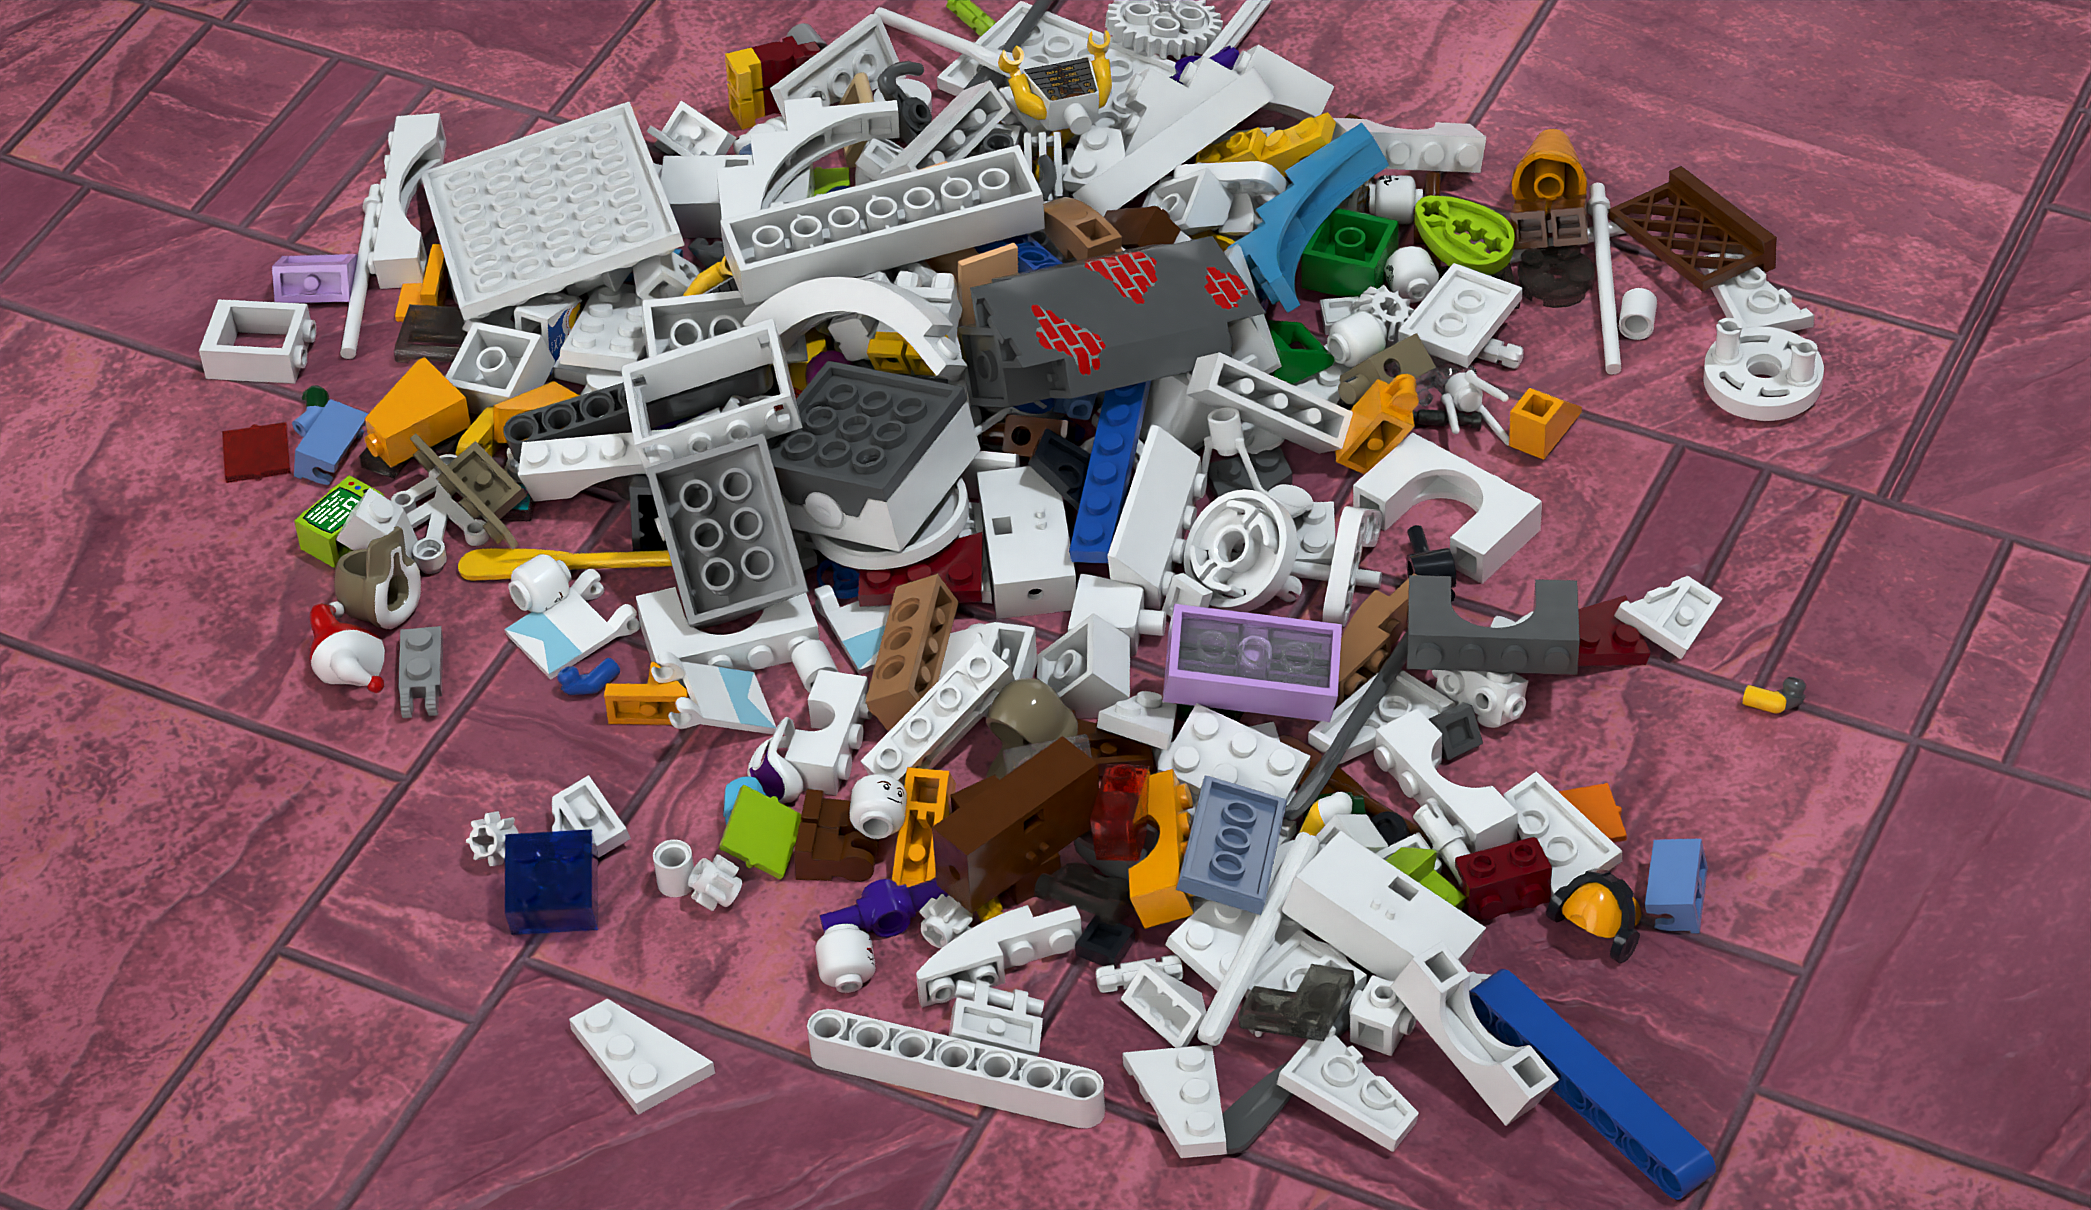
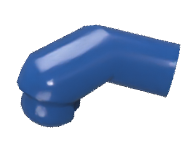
M606 658L587 674L579 675L578 669L574 666L565 667L558 673L557 680L562 685L561 690L570 696L596 694L606 686V683H610L620 674V668L613 659Z

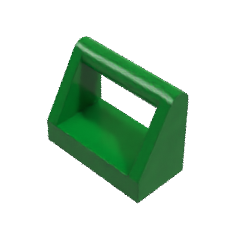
M1266 320L1282 366L1269 375L1292 385L1333 365L1334 356L1302 323ZM1298 341L1305 349H1291L1288 345Z

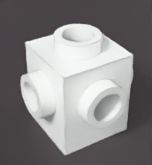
M1372 975L1364 990L1356 991L1350 1004V1042L1392 1056L1403 1035H1410L1417 1019L1390 988L1394 981H1388Z

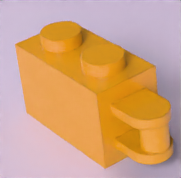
M1400 374L1390 384L1377 379L1350 410L1353 412L1343 448L1335 450L1337 463L1365 475L1414 428L1413 409L1419 402L1418 394L1416 393L1417 383L1414 376Z

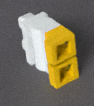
M900 271L894 284L914 292L937 308L954 325L944 337L955 343L962 307L957 298V282L951 273H937L933 277L930 288L921 287L922 280L919 274ZM879 320L875 338L870 339L866 352L875 370L894 374H911L913 369L915 375L936 376L902 335ZM887 358H897L899 362H889Z

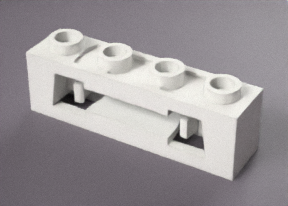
M978 640L861 760L869 775H888L898 780L904 786L907 767L915 768L918 766V768L932 769L989 711L993 700L1002 688L1015 680L1010 667ZM994 688V690L985 699H983L990 692V690Z

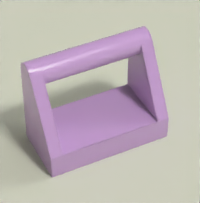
M358 255L282 256L272 266L275 302H349Z

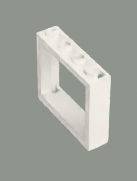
M773 318L621 366L634 443L645 472V468L760 434H765L766 439L803 428L785 351ZM768 334L770 341L760 344L758 337ZM773 363L780 395L654 435L651 434L646 407L647 402ZM643 374L646 380L636 384L635 380L632 381V377ZM783 404L784 409L775 411L774 406ZM654 444H657L656 450H654Z

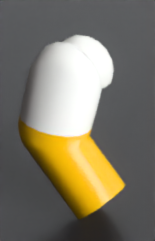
M1336 792L1331 796L1314 802L1299 833L1306 832L1309 835L1316 836L1336 814H1351L1353 803L1350 796L1344 792Z

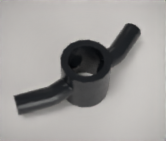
M1415 525L1407 530V534L1414 554L1407 555L1406 557L1408 578L1413 573L1421 576H1451V588L1456 587V569L1450 549L1443 548L1430 551L1422 526ZM1451 589V602H1453L1455 592Z

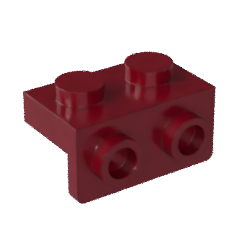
M1535 837L1455 858V868L1463 882V895L1466 896L1462 912L1475 921L1493 919L1499 915L1525 908H1534L1540 904L1550 902L1552 866L1538 839Z

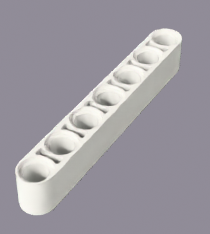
M1253 67L1072 195L1076 200L1089 205L1104 217L1107 210H1117L1174 170L1176 166L1184 163L1274 99L1275 96L1256 68Z
M834 1009L817 1011L808 1020L807 1030L812 1060L816 1065L826 1069L1077 1128L1087 1129L1094 1127L1105 1116L1104 1082L1101 1075L1089 1068Z

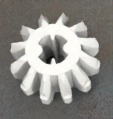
M1382 285L1379 289L1370 286L1355 300L1350 313L1366 311L1375 318L1380 319L1387 330V338L1385 339V349L1398 343V330L1415 310L1409 306L1411 299H1402L1399 296L1398 290L1392 293L1389 292L1385 285Z

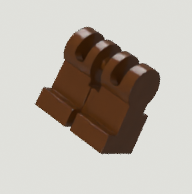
M1586 194L1575 195L1571 199H1566L1565 196H1557L1556 201H1552L1551 209L1547 208L1546 198H1538L1533 202H1528L1527 199L1516 200L1515 204H1513L1510 218L1515 235L1514 250L1548 247V233L1553 234L1554 247L1588 244L1589 216Z
M806 790L794 850L796 880L832 881L833 876L860 882L872 877L875 868V857L878 852V841L880 839L867 837L853 826L850 821L851 801L824 798V791Z

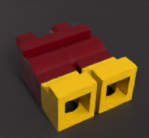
M789 36L782 38V42H771L725 54L729 110L742 130L754 127L756 125L755 119L774 113L781 114L770 88L821 51L815 41L798 45L794 37Z

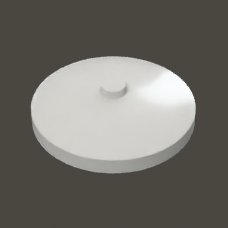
M959 476L901 552L810 532L814 545L824 556L847 567L881 570L916 563L945 548L962 531L969 515V500L966 486L962 477Z

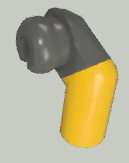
M1788 677L1783 682V689L1774 692L1748 685L1744 692L1742 704L1774 714L1781 713L1803 703L1806 695L1803 694L1806 689V683L1802 679Z

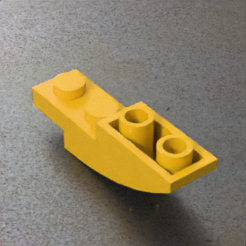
M1327 112L1314 118L1308 117L1288 129L1276 130L1268 137L1259 127L1247 132H1238L1230 137V139L1215 145L1209 144L1200 150L1196 156L1195 164L1197 162L1259 161L1272 165L1283 177H1287L1285 170L1331 142L1336 122Z

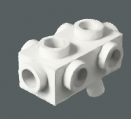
M1432 670L1433 676L1438 678L1435 690L1454 701L1455 706L1463 702L1472 705L1474 712L1478 714L1477 721L1483 726L1491 728L1500 727L1520 718L1525 709V694L1528 680L1513 672Z

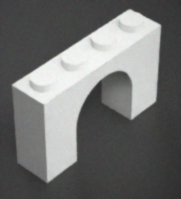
M1413 432L1353 485V507L1381 511V529L1384 531L1411 507L1425 500L1447 498L1463 502L1473 508L1477 513L1450 537V551L1455 563V569L1481 584L1541 530V500Z
M676 587L636 596L640 627L651 662L657 663L661 668L663 666L658 660L659 654L661 652H670L683 662L753 671L792 662L791 655L799 644L808 640H819L818 625L806 593L763 609V614L752 626L740 632L727 635L709 634L694 627L691 628L684 615ZM683 679L676 680L685 687Z

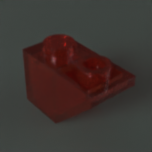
M1106 764L1090 818L1096 860L1139 861L1147 834L1149 766Z

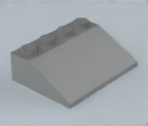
M765 434L645 468L687 621L691 628L694 627L702 630L733 621L809 592Z

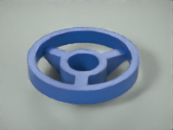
M829 558L825 559L817 569L818 586L826 585L821 577L824 571L831 566L834 571V586L832 589L836 598L848 599L857 597L859 573L852 568H842L840 564ZM843 579H850L849 581H846V582L841 581V580H843Z

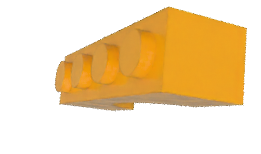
M1173 769L1125 782V808L1127 815L1150 824L1159 830L1160 833L1158 842L1151 853L1141 862L1128 869L1130 900L1144 929L1191 916L1194 914L1193 896L1195 895L1176 890L1192 825V819L1188 812V809L1193 808L1189 787L1186 783L1180 785Z

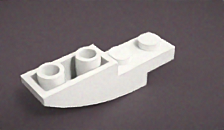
M1026 905L1000 914L964 932L941 948L917 971L918 997L921 1008L936 1003H945L953 998H957L954 997L957 980L974 983L977 979L989 982V987L992 988L1005 983L1004 969L1025 965L1037 959L1066 953L1071 949H1075V943L1082 935L1081 917L1076 906L1033 917L1029 906Z

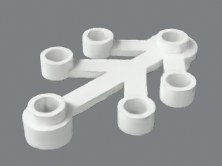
M453 454L439 456L446 465L457 457ZM434 468L429 472L428 478L406 491L397 492L391 498L392 502L405 510L412 528L430 519L426 538L417 541L412 549L415 563L426 574H434L441 571L446 563L447 556L443 538L448 518L464 530L465 540L469 545L480 546L489 540V535L482 527L486 522L471 518L452 499V496L436 480L440 474ZM436 491L433 499L417 508L416 501Z

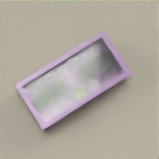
M1174 604L1168 630L1163 702L1193 706L1198 703L1210 708L1330 722L1338 697L1342 624Z

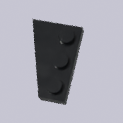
M1046 428L1037 441L1028 465L1077 511L1079 510L1091 453ZM1130 477L1126 499L1133 481L1132 477Z

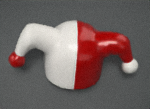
M331 602L329 605L323 603L314 605L309 615L314 634L309 659L314 673L324 683L366 686L372 693L381 692L384 688V680L379 674L385 655L382 640L376 634L364 628L339 622L337 618H341L345 612L344 606L340 602Z

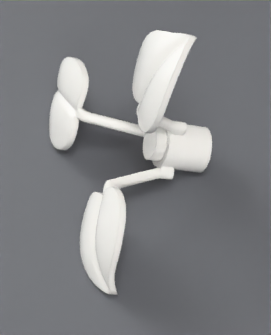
M1224 407L1209 413L1208 423L1211 436L1204 438L1205 449L1201 463L1202 474L1207 475L1212 449H1216L1218 454L1222 456H1232L1239 453L1255 491L1263 493L1283 505L1292 519L1300 516L1305 511L1313 509L1312 497L1300 487L1282 484L1273 487L1268 492L1261 487L1248 453L1258 454L1264 450H1272L1282 444L1285 440L1284 438L1244 420L1241 421L1240 413L1235 408Z

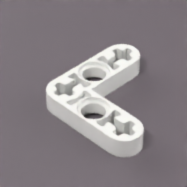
M1259 161L1178 165L1174 169L1172 179L1208 168L1231 194H1249L1260 206L1287 190L1286 186L1290 184L1275 167Z
M1344 507L1340 518L1324 602L1323 622L1342 624V627L1346 626L1350 615L1362 547L1376 546L1382 524L1381 511L1361 507Z

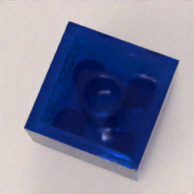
M592 829L505 834V916L511 935L598 930V850Z

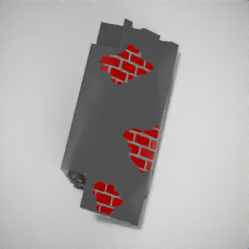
M1213 236L1176 244H1152L993 278L992 283L970 287L976 323L957 327L962 359L967 364L964 373L969 402L971 406L1013 407L1048 398L1072 399L1193 371L1198 357L1220 352L1232 358L1231 349L1233 341L1228 331L1227 322L1266 314V312Z

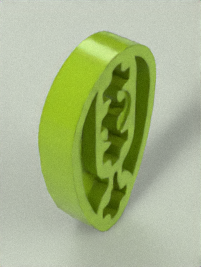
M1429 195L1421 198L1416 203L1415 224L1421 238L1429 249L1448 266L1451 267L1455 263L1486 275H1492L1501 271L1511 261L1514 252V230L1510 222L1501 214L1483 205L1448 196ZM1480 239H1483V240H1484V243H1482V242H1477V241H1479ZM1471 240H1473V241H1475V242H1477V243L1474 245V244L1471 243Z

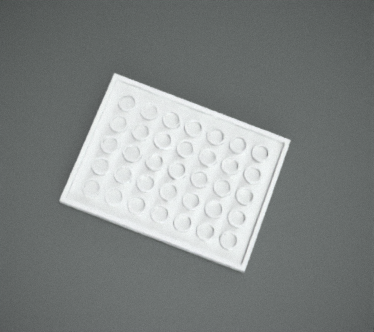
M630 102L420 172L464 321L471 318H484L497 309L509 305L518 306L524 304L532 297L544 293L559 292L567 285L582 280L591 281L597 279L605 272L617 268L632 267L640 260L655 255H667L676 248L685 245Z

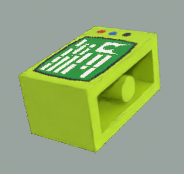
M350 475L347 476L294 520L300 549L336 568L339 559L353 551L336 540L350 512L369 488L382 496L384 494Z

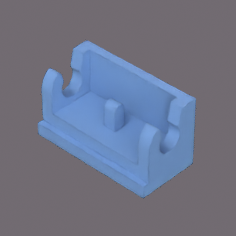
M330 399L295 449L294 477L299 479L304 477L320 484L329 485L333 477L320 472L316 467L334 473L336 471L338 463L354 439L361 438L364 430H362V427L366 426L365 417L368 413Z
M1662 839L1653 841L1645 899L1646 913L1657 915L1670 914L1673 916V918L1655 919V928L1666 931H1690L1692 934L1700 933L1708 871L1702 839Z

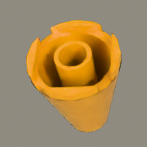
M1547 129L1537 135L1513 172L1511 181L1512 195L1516 200L1527 199L1528 202L1536 201L1538 198H1546L1547 208L1551 209L1552 201H1556L1557 196H1565L1566 199H1571L1575 195L1586 194V173L1569 137L1563 131Z

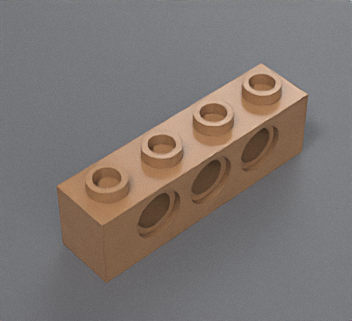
M938 574L897 586L895 589L865 701L870 713L878 718L886 730L892 729L939 681L958 600Z

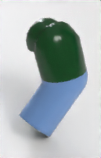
M313 385L303 392L302 400H305L306 412L292 422L294 430L302 437L306 435L330 400L328 392L318 385Z

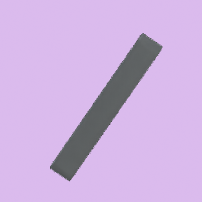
M770 364L716 380L717 382L715 383L710 382L678 394L647 402L646 407L650 428L723 407L732 395L750 399L766 393L774 382ZM644 376L633 379L636 384L646 381ZM624 382L517 414L511 417L504 426V436L514 459L518 463H520L523 442L632 432Z

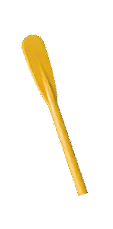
M494 548L476 549L466 553L459 560L458 570L464 579L471 581L511 579L512 571L539 554L549 555L556 561H563L569 570L670 567L672 563L668 550L569 553L542 549Z

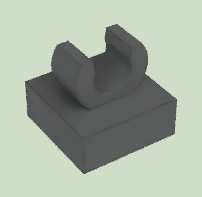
M1463 702L1429 718L1431 723L1442 733V758L1446 760L1483 744L1475 713L1470 704Z

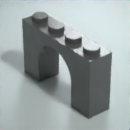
M1409 575L1407 669L1577 675L1580 642L1577 581L1535 579L1533 614L1519 624L1509 627L1492 628L1472 624L1462 619L1454 611L1451 605V576Z

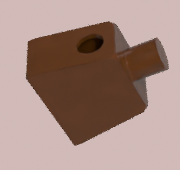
M1007 414L1005 423L997 422L982 433V444L1003 446L1002 453L1019 454V456L1030 458L1040 435L1046 428L1074 444L1076 423L1067 420ZM1021 430H1029L1031 433L1030 441L1027 444L1019 442L1018 437Z

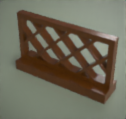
M1682 166L1669 171V182L1608 209V219L1702 292L1756 266L1764 273L1776 268L1777 237ZM1668 197L1672 205L1654 203ZM1646 214L1645 219L1629 218L1627 215ZM1652 215L1672 216L1673 219L1672 221L1652 220L1651 217ZM1678 218H1691L1696 223L1679 222ZM1648 231L1670 233L1669 237L1652 236ZM1675 233L1696 234V239L1675 238ZM1702 235H1709L1716 237L1720 241L1701 239ZM1672 249L1691 250L1693 255L1675 254ZM1699 251L1720 253V257L1698 256ZM1726 253L1743 254L1745 256L1741 259L1725 258ZM1696 267L1717 270L1704 276L1696 270Z

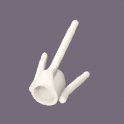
M1473 370L1453 375L1445 385L1446 394L1441 396V401L1447 410L1452 433L1457 435L1460 431L1455 407L1465 412L1476 410L1478 413H1482V418L1504 444L1509 446V436L1482 404V390L1503 402L1508 401V395L1480 379Z

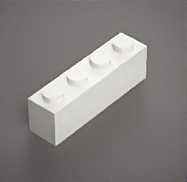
M991 80L961 91L879 174L880 177L885 179L944 161L949 163L964 159L1011 109Z
M1220 352L1197 358L1186 392L1187 396L1217 409L1224 407L1235 408L1239 411L1241 420L1318 454L1343 448L1353 412Z

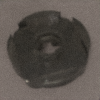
M1579 245L1527 249L1521 254V262L1517 271V286L1522 287V295L1532 301V296L1537 299L1543 300V306L1569 307L1580 303L1585 299V293L1589 289L1592 290L1594 286V266L1591 260L1581 253ZM1554 275H1560V276H1562V277H1561V278H1555Z

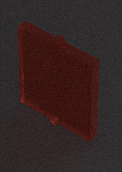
M286 422L262 426L253 424L249 428L222 431L226 483L251 479L260 481L264 477L291 474L288 427Z

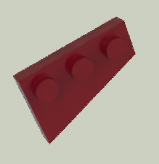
M982 532L954 539L936 554L913 564L881 570L859 569L858 597L860 607L891 605L897 586L935 574L941 577L958 600V603L982 602Z
M1626 595L1578 609L1580 638L1578 666L1647 664L1651 653L1644 636L1635 627L1625 624L1614 617L1620 604L1628 600Z

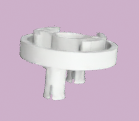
M1723 318L1718 321L1716 325V341L1711 345L1706 354L1703 377L1708 395L1718 406L1742 418L1758 421H1775L1796 416L1816 402L1822 390L1824 375L1823 360L1817 351L1816 343L1784 329L1763 326L1742 328L1741 322L1734 318ZM1754 375H1769L1771 378H1760ZM1726 379H1727L1730 383H1732L1734 386L1740 388L1741 390H1738V389H1736L1735 387H1733L1731 384H1729V383L1726 381Z
M1246 489L1226 493L1211 502L1194 522L1187 537L1184 550L1185 574L1211 590L1213 594L1209 605L1221 610L1248 612L1264 605L1275 595L1285 602L1295 601L1297 598L1288 592L1292 591L1300 596L1302 583L1295 576H1290L1298 547L1294 521L1283 505L1263 493ZM1232 549H1234L1238 553H1242L1241 556L1233 562H1231ZM1222 594L1235 597V599L1231 597L1222 596Z

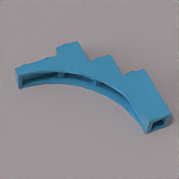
M1362 122L1285 170L1286 175L1291 181V184L1286 186L1287 190L1256 209L1263 222L1257 225V229L1227 247L1229 249L1236 244L1241 247L1255 290L1261 288L1272 305L1279 301L1287 313L1300 306L1294 287L1295 273L1300 257L1313 234L1344 199L1371 177L1389 166L1375 139Z

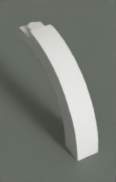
M825 277L804 281L770 297L742 322L747 327L773 318L784 351L787 352L801 336L818 324L836 316L860 313L878 319L896 330L917 351L936 376L958 377L967 367V364L958 355L960 350L957 345L947 337H944L954 325L924 298L908 289L880 280ZM768 334L758 337L760 344L770 341Z

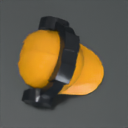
M1595 868L1588 870L1585 874L1574 878L1567 886L1560 887L1549 902L1546 915L1557 923L1567 918L1577 926L1596 936L1604 938L1615 937L1610 950V957L1618 963L1626 962L1635 951L1639 942L1640 933L1634 928L1641 919V908L1633 897L1634 893L1623 879L1612 875L1611 871Z

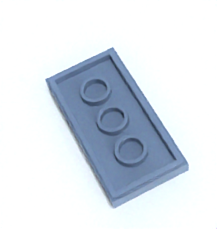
M1205 775L1200 788L1176 890L1261 915L1266 901L1287 800Z

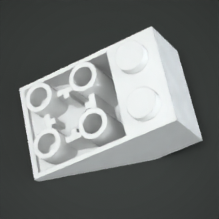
M992 622L951 633L939 680L978 640L1010 667L1015 680L1019 678H1033L1037 665L1035 627ZM992 688L983 699H985L994 690V688Z

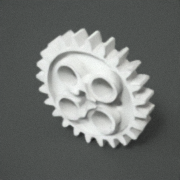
M1114 0L1113 4L1108 5L1105 27H1107L1109 34L1113 35V42L1122 41V48L1134 47L1133 53L1135 54L1145 51L1147 52V57L1158 54L1162 59H1166L1167 55H1173L1174 58L1180 60L1182 54L1194 56L1196 52L1203 55L1221 33L1223 20H1220L1221 14L1215 12L1214 6H1206V0Z

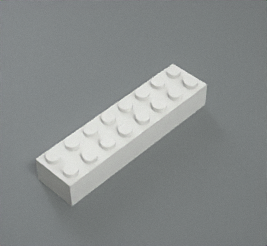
M1016 145L720 220L725 257L744 305L768 300L782 290L804 281L825 277L855 278L1045 229L1043 194L1020 146Z

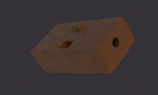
M1062 736L932 827L937 886L972 914L1100 823L1098 763Z

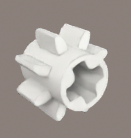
M499 811L485 813L484 819L471 821V826L474 829L471 831L470 837L466 839V843L470 844L472 851L475 853L473 859L480 860L488 857L489 866L502 865L504 858L517 857L518 854L515 848L519 840L522 839V835L518 833L517 828L513 825L515 819L512 817L501 820Z
M718 854L713 862L706 858L701 859L692 870L688 879V886L695 890L691 898L711 911H714L717 903L723 907H728L735 900L742 886V880L735 876L739 867Z
M941 894L937 900L931 898L919 911L925 918L920 923L921 933L931 945L937 948H943L946 944L971 929L968 925L973 920V914L951 896L945 897Z

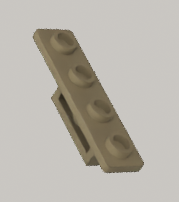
M415 433L410 438L418 449L413 456L427 472L434 468L440 474L436 480L450 496L458 492L463 498L459 501V504L474 520L481 516L486 521L482 527L497 544L504 540L512 549H515L519 543L500 519L527 496L524 490L476 441L451 463L446 465Z

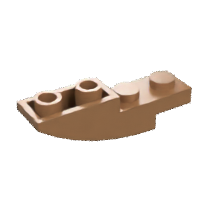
M1062 197L1043 204L1045 229L1042 230L1067 260L1072 258L1082 260L1123 251L1121 248L1122 236L1101 214L1089 205L1068 197Z
M1409 578L1390 596L1375 590L1362 603L1347 625L1341 638L1338 697L1335 709L1381 670L1391 655V645L1399 640L1402 632L1407 628Z

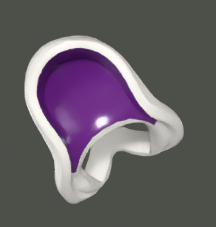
M785 717L780 722L772 738L766 740L756 749L747 769V775L759 781L766 796L770 798L776 796L781 804L795 801L803 791V781L799 772L776 752L777 748H789L795 733L793 720L789 717ZM767 750L765 758L760 764L764 751Z

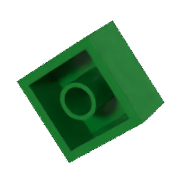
M1335 208L1318 227L1301 255L1302 288L1342 297H1360L1370 286L1379 289L1386 281L1384 274L1386 261L1398 250L1399 221Z

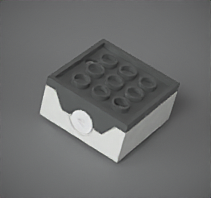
M832 361L826 362L796 399L803 428L766 439L792 529L899 552L903 550L981 450L964 387Z

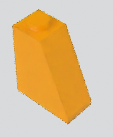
M423 357L417 360L365 417L368 433L365 436V443L374 457L380 456L392 468L413 457V454L418 450L410 440L415 433L429 447H432L469 428L471 423L466 397Z

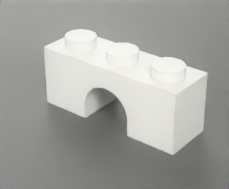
M819 669L808 697L811 728L822 730L805 731L796 729L784 758L799 772L803 781V791L807 789L822 790L824 794L836 796L842 779L848 780L852 768L853 750H859L862 744L865 719L870 720L872 717L865 703L869 690L868 678L866 676Z

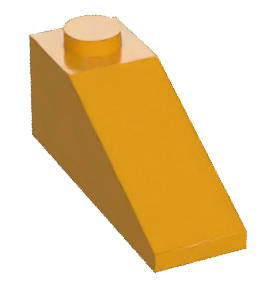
M907 767L904 785L907 792L905 822L898 831L892 881L896 882L898 886L906 884L907 887L936 878L932 827L952 813L950 795L955 793L956 782L949 771Z

